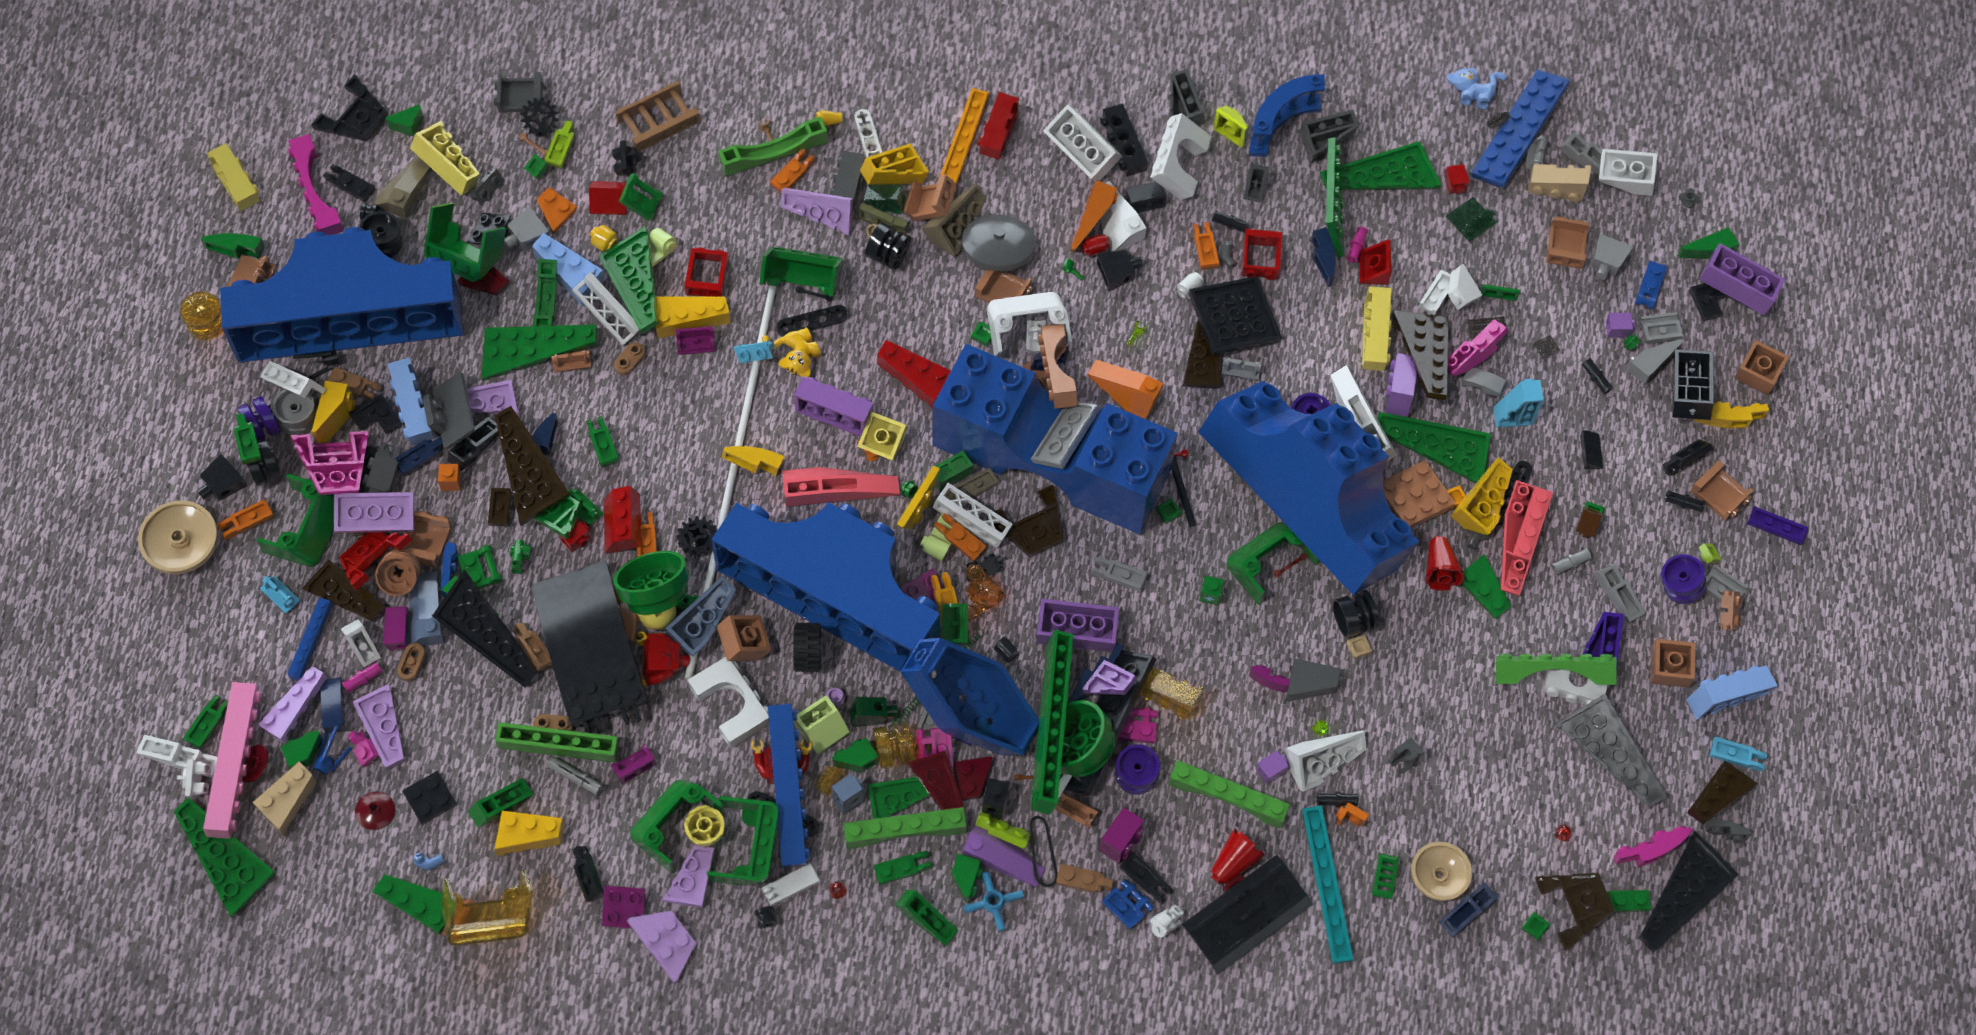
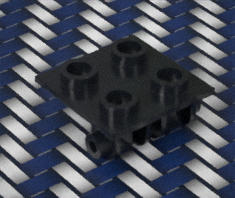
M482 213L467 243L481 245L483 231L501 227L506 228V237L508 224L511 222V215Z

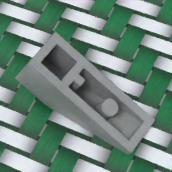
M1678 339L1643 350L1639 355L1635 354L1629 361L1628 372L1643 384H1646L1674 355L1675 349H1680L1683 340Z

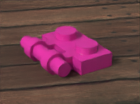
M1144 707V709L1133 708L1117 740L1154 744L1157 723L1149 722V717L1157 718L1158 710H1150L1149 707ZM1131 716H1141L1143 721L1131 720Z
M938 727L930 728L931 736H925L924 729H917V737H915V744L918 745L917 759L946 751L950 766L954 767L951 735L944 733ZM925 744H931L932 753H926Z

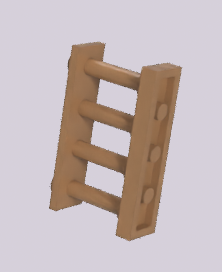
M679 81L670 83L665 88L615 111L617 123L625 121L635 136L632 138L633 147L638 152L701 122L700 113L697 108L689 110L679 94L682 92ZM673 98L683 114L675 118L672 117L663 102ZM657 105L667 122L657 125L647 109ZM641 113L651 130L641 133L631 117Z

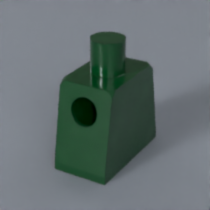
M855 697L850 707L851 727L883 725L887 717H897V705H887L885 697Z

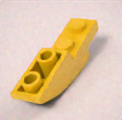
M1729 402L1713 403L1711 420H1692L1714 427L1748 428L1753 420L1765 418L1769 408L1768 404L1755 403L1747 407L1735 406L1731 409Z

